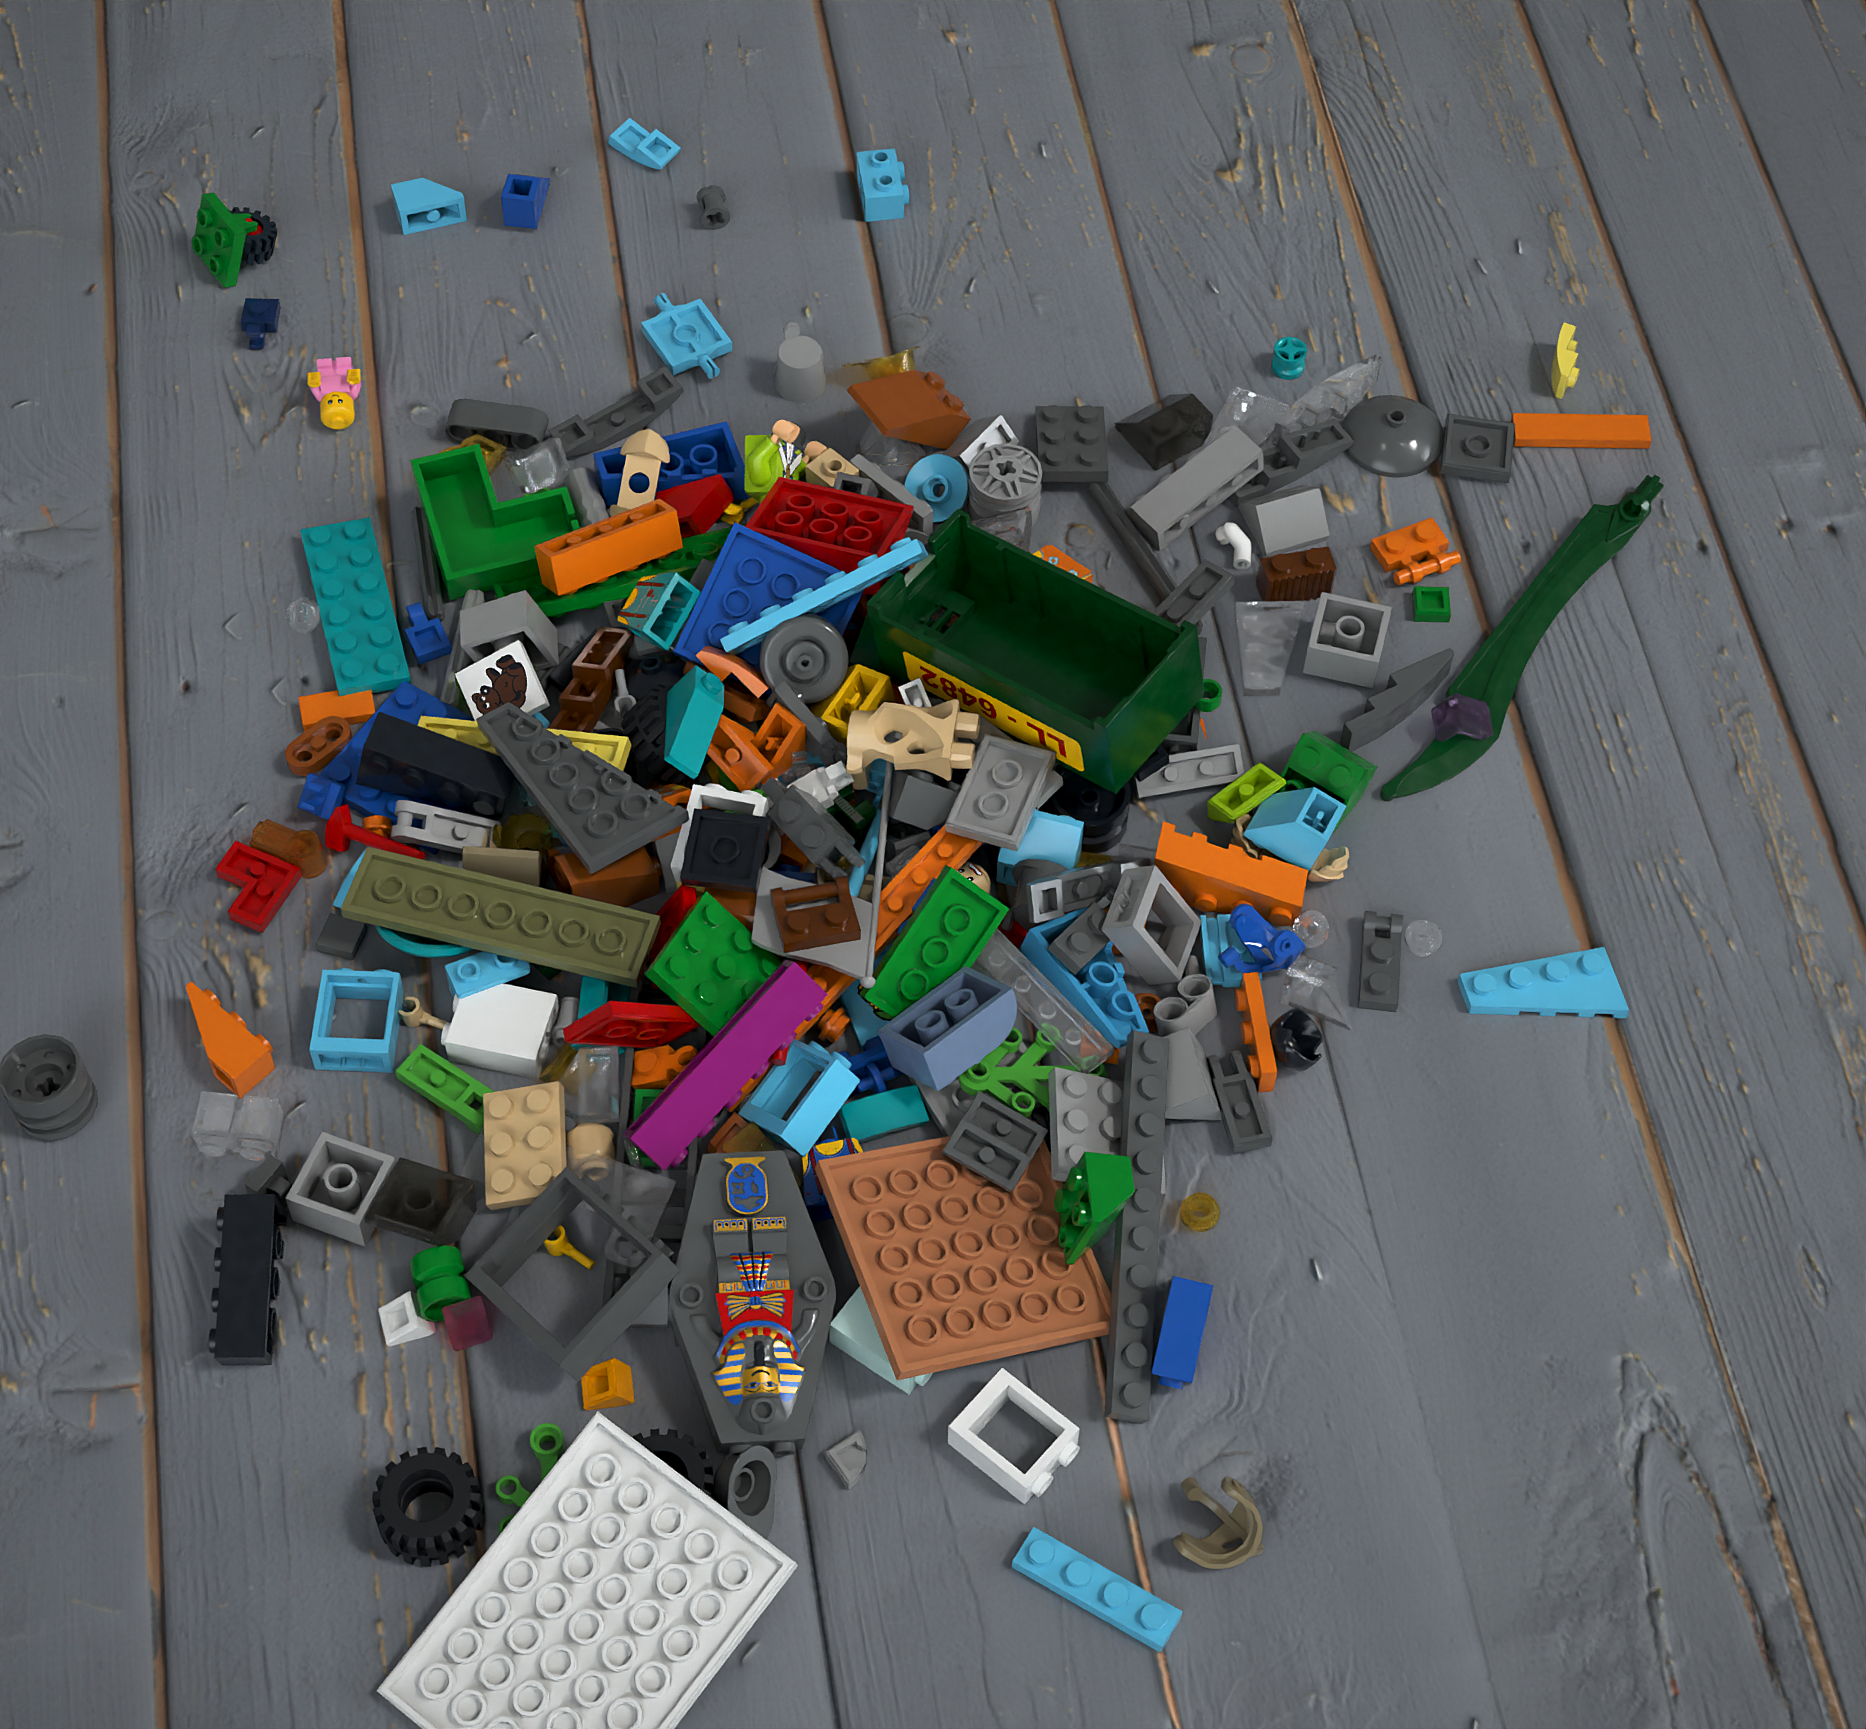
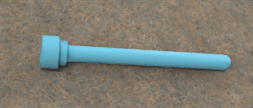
M884 787L876 792L872 805L876 808V816L871 823L859 852L864 858L865 863L860 868L854 866L849 876L850 894L855 897L859 895L878 848L881 810L877 807Z

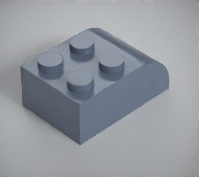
M965 966L877 1031L893 1068L939 1091L943 1087L950 1085L955 1078L971 1066L981 1062L987 1054L997 1048L1007 1038L1015 1023L1017 1001L1013 988Z

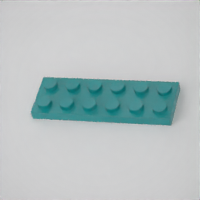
M370 517L300 529L339 696L372 690V693L392 690L405 681L411 684L410 673Z

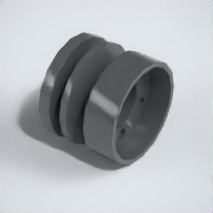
M48 1034L33 1036L14 1045L2 1058L0 1063V1089L24 1132L36 1139L57 1140L67 1138L80 1131L92 1119L98 1105L97 1089L73 1043L61 1036Z

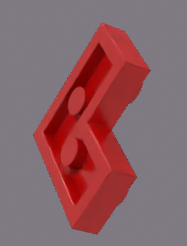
M234 841L215 868L217 877L243 887V890L228 910L230 920L261 933L265 931L302 877L300 867L238 841Z

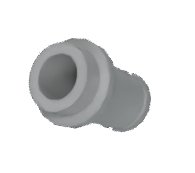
M565 997L560 1001L557 1024L551 1029L553 1043L560 1048H572L571 1043L565 1042L563 1028L578 1020L580 999L575 997Z

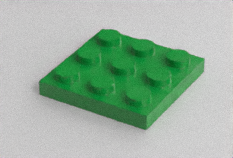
M706 891L694 902L645 972V975L714 1036L783 961L773 952L752 943V932Z

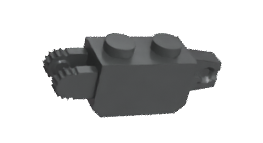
M772 777L763 785L761 789L774 803L767 813L813 864L823 867L833 878L846 876L849 881V876L837 863L843 856L846 857L848 862L858 868L865 863L864 858L853 847L855 844L854 838L810 793L798 789L793 784L787 788L781 781L775 780Z

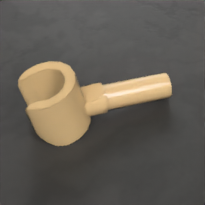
M406 997L404 999L407 1007L412 1010L411 1012L398 1010L406 1026L417 1027L423 1023L443 1030L446 1021L424 1012L417 998Z

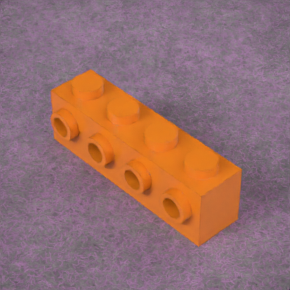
M657 499L534 547L542 585L560 596L573 594L578 588L591 583L604 582L609 579V576L619 572L635 570L640 567V564L650 560L666 558L671 552L683 548L676 509L661 499Z

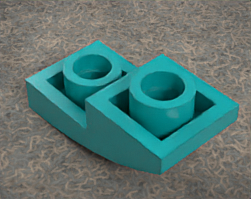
M917 1084L852 1101L842 1105L838 1111L847 1139L856 1138L859 1143L884 1138L891 1132L920 1127L929 1121Z

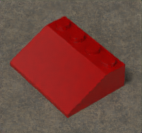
M778 477L745 527L848 574L859 568L857 565L859 561L874 554L881 557L891 552V545L904 539L914 506ZM890 576L864 589L863 595H875L888 581Z

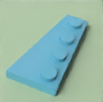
M1604 947L1459 974L1457 981L1469 1014L1519 1015L1520 1011L1539 1012V1016H1555L1556 1012L1577 1013L1578 1017L1612 1014L1613 1018H1627L1629 1008Z

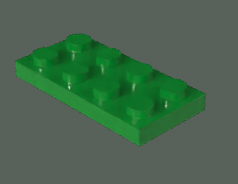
M945 865L872 974V977L876 980L875 985L871 988H863L859 995L895 1018L963 967L971 968L1009 911V908L952 867Z

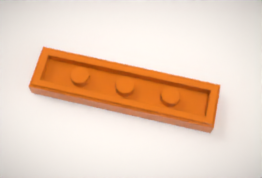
M1512 413L1511 423H1515L1514 447L1649 449L1652 441L1648 415Z

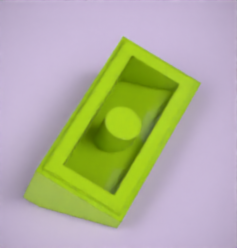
M1259 762L1207 801L1208 817L1213 821L1234 823L1240 816L1247 814L1286 785V780Z

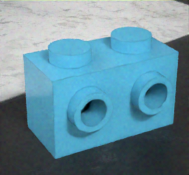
M895 148L856 152V176L865 222L904 218V205L909 204V189L907 184L902 185L901 181L905 180L903 161L897 162Z

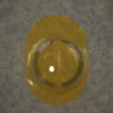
M917 346L890 356L842 364V366L861 365L869 380L916 370L913 350L920 347Z

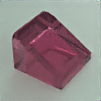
M481 1296L443 1307L442 1313L455 1351H460L492 1339L491 1328Z

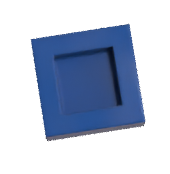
M308 773L297 808L329 820L335 808L341 806L347 785L317 773Z

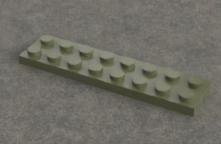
M367 847L340 909L343 918L635 988L638 987L661 925L659 915L372 847Z

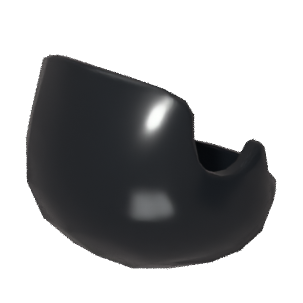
M1294 1008L1282 1014L1273 1022L1270 1028L1273 1052L1275 1057L1284 1066L1304 1071L1322 1058L1321 1054L1315 1055L1316 1049L1323 1041L1322 1034L1306 1012Z

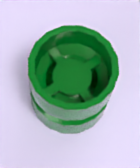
M446 1245L435 1246L425 1249L411 1258L409 1267L415 1288L418 1289L416 1298L422 1319L430 1322L449 1321L466 1314L472 1308L471 1292L467 1280L464 1279L465 1267L462 1254L458 1248Z

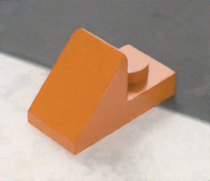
M721 715L707 754L741 792L744 790L753 791L775 768L751 743L755 739V732Z

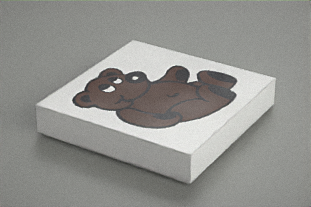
M519 640L455 673L475 721L477 718L507 702H510L531 716L550 706L525 647Z

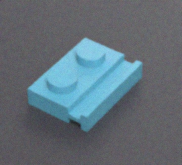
M1231 914L1217 915V918H1206V915H1200L1199 919L1202 922L1199 931L1204 975L1210 978L1212 985L1240 987L1243 972L1232 965L1226 968L1218 959V955L1232 946L1239 953L1242 961L1255 962L1247 948L1240 941L1235 929L1231 927L1229 921ZM1258 973V974H1259V979H1260V984H1261L1262 974H1261V973Z

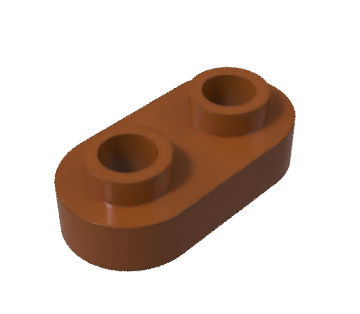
M330 716L309 728L287 746L285 757L288 768L294 774L300 776H308V773L319 771L331 762L352 739L349 723L341 717ZM332 738H338L335 741H329Z

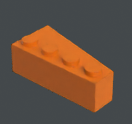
M1163 821L1154 865H1156L1189 907L1196 908L1202 912L1214 911L1231 914L1236 906L1246 903L1252 906L1267 922H1271L1276 926L1298 927L1308 875L1307 869L1265 855L1255 859L1249 857L1242 847L1229 843L1227 848H1222L1207 843L1208 836L1193 831L1191 837L1175 832L1176 825Z

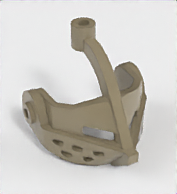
M1225 1476L1221 1481L1222 1490L1237 1501L1231 1513L1204 1492L1195 1478L1189 1477L1182 1482L1181 1488L1190 1501H1200L1224 1521L1210 1536L1202 1539L1195 1538L1185 1532L1177 1535L1172 1542L1182 1556L1205 1568L1225 1569L1245 1562L1250 1556L1261 1555L1265 1550L1264 1545L1260 1543L1263 1532L1262 1518L1252 1496L1239 1481L1229 1476ZM1240 1540L1244 1541L1242 1545L1225 1549L1223 1545Z

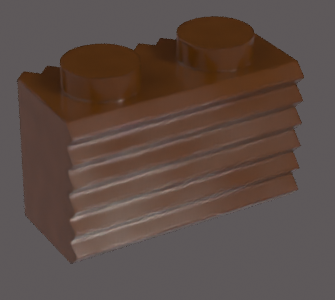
M1328 546L1259 558L1256 585L1263 605L1268 609L1270 606L1276 607L1277 604L1283 606L1284 603L1287 605L1291 602L1296 604L1297 601H1310L1311 598L1316 600L1318 597H1321L1322 592L1332 594L1337 568Z

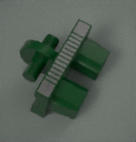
M849 784L837 791L839 795L833 800L834 805L826 810L854 838V846L856 847L864 842L865 830L871 826L876 816V808L868 800H863L854 807L848 803L854 799V789Z

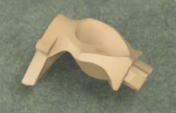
M955 699L926 708L910 704L884 702L877 710H853L848 725L846 767L847 774H851L854 780L852 782L853 789L862 790L868 788L871 763L878 758L894 763L895 770H926L947 781L952 778L953 768L973 769L975 745L972 743L958 742V737L978 738L980 729L979 714L961 712L959 700ZM891 732H900L902 734V738L896 742L889 743L884 740L885 736Z

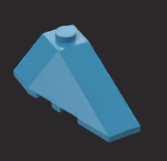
M1088 907L1077 909L1065 914L1063 917L1029 929L1019 952L1024 955V969L1040 988L1117 1049L1126 1046L1127 1035L1133 1030L1149 1033L1135 995L1129 992L1123 979L1125 971L1122 964L1117 963L1111 950L1113 946L1111 940L1076 975L1048 949L1050 944L1084 913Z

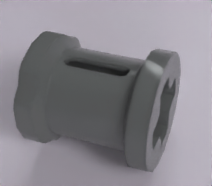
M715 185L700 189L696 198L699 206L702 208L701 223L703 226L712 230L726 226L730 220V214L724 206L726 198L723 189Z

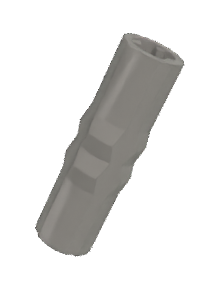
M581 467L570 471L565 477V483L581 528L609 518L607 507L592 470Z

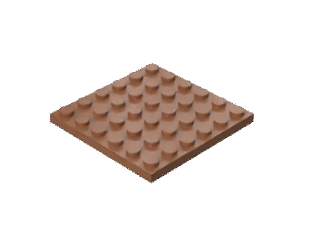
M951 1136L818 1160L815 1171L896 1380L1109 1335L1111 1293L1092 1249L1090 1248L1074 1264H1065L1064 1247H1060L1058 1241L1061 1226L1060 1213L1056 1212L1054 1207L1056 1191L1062 1188L1064 1184L1062 1181L1052 1179L1051 1154L1044 1139L1012 1193L942 1154Z

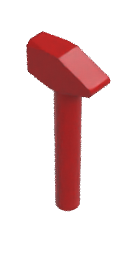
M348 804L336 807L326 824L325 846L336 851L344 852L349 850L352 839L372 848L422 860L425 859V853L352 824Z

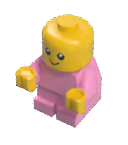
M340 357L332 361V358L317 359V372L307 373V384L310 386L317 401L320 402V419L328 428L334 430L346 429L354 422V400L358 397L362 386L361 370L353 369L351 357Z

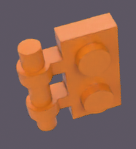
M1432 517L1371 539L1370 549L1386 573L1396 569L1400 570L1393 573V579L1398 586L1407 582L1415 584L1422 581L1426 575L1435 572L1437 574L1450 571L1451 566L1461 563V556L1457 550L1445 553L1448 550L1449 541ZM1427 559V561L1418 564V561Z

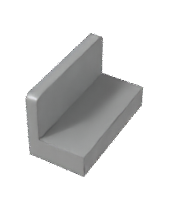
M999 414L976 420L943 455L956 459L966 470L969 479V468L972 459L981 450L996 444L1008 443L1016 445L1019 440L1002 415Z

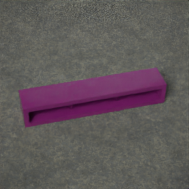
M784 960L631 1124L623 1135L656 1167L664 1171L669 1166L671 1168L676 1167L688 1154L686 1147L696 1136L699 1139L704 1137L713 1128L716 1122L713 1118L723 1107L729 1109L739 1100L743 1093L740 1090L750 1078L755 1080L765 1072L770 1064L767 1061L768 1058L777 1049L780 1051L785 1049L795 1039L797 1034L794 1030L804 1020L807 1022L812 1020L823 1008L821 1001L828 994L794 961Z

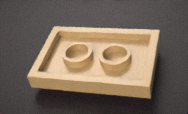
M559 1081L483 1094L486 1206L490 1210L532 1204L561 1171L567 1167L564 1086Z

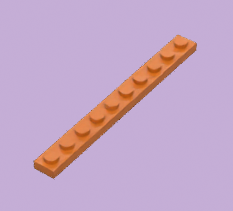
M944 824L881 891L874 959L898 935L897 932L901 924L907 921L914 913L912 911L914 904L933 878L937 879L945 865L957 871L984 842L948 833L945 830ZM814 963L810 966L807 974L828 995L821 1001L823 1004L821 1011L808 1022L804 1020L794 1030L797 1034L796 1040H799L856 978L827 966ZM770 1062L768 1068L761 1076L755 1080L750 1078L740 1089L743 1092L741 1097L733 1106L727 1109L730 1113L768 1074L774 1064Z

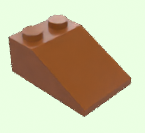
M909 370L853 384L847 389L848 393L884 436L947 450L971 420L963 409V402L955 395L949 393L944 387L945 381L932 371L925 373Z

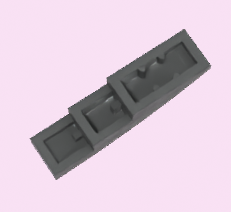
M1335 419L1280 436L1276 447L1263 451L1264 470L1229 496L1228 499L1237 507L1240 502L1267 495L1324 465L1351 447L1354 440Z
M1451 648L1445 649L1390 674L1387 689L1367 698L1364 714L1344 722L1340 745L1353 752L1379 738L1405 720L1433 694L1447 677L1454 651Z

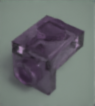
M1456 693L1431 710L1437 740L1446 741L1457 733L1482 741L1493 735L1490 711L1486 702Z

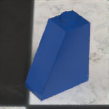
M1173 1276L1151 1373L1160 1376L1158 1384L1182 1390L1184 1382H1193L1214 1285Z

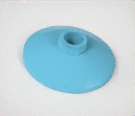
M943 454L930 455L918 461L909 471L904 484L907 491L919 500H924L933 510V523L945 522L957 509L961 510L969 494V479L966 470L956 459ZM941 486H945L943 495L938 497V489Z

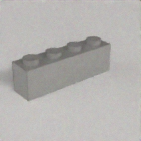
M1234 425L1227 432L1219 433L1212 440L1211 444L1200 453L1192 454L1177 471L1165 475L1159 482V485L1149 493H1144L1137 497L1130 507L1131 519L1142 535L1161 551L1264 470L1263 450Z

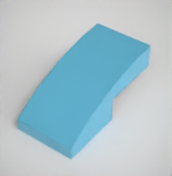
M631 118L609 136L608 141L609 145L640 164L661 170L681 150V147L657 129L650 134Z

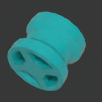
M1283 337L1279 339L1274 346L1272 371L1279 378L1286 380L1296 379L1304 372L1307 346L1296 337Z

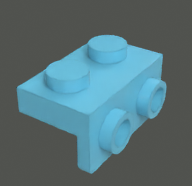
M485 951L445 965L448 985L453 999L455 994L459 999L523 977L531 972L527 961Z

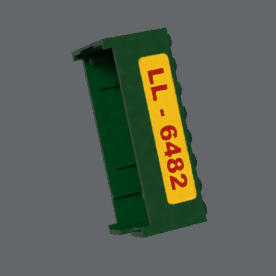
M957 509L927 540L929 546L927 553L929 556L918 561L905 576L897 571L866 603L882 671L906 684L920 678L927 695L935 699H941L944 702L954 699L959 700L961 712L981 715L1016 742L1056 752V763L1115 794L1204 695L1196 625L1184 620L1179 627L972 525L970 515L960 509ZM940 607L946 610L931 627L925 625ZM953 613L959 616L944 634L938 632Z

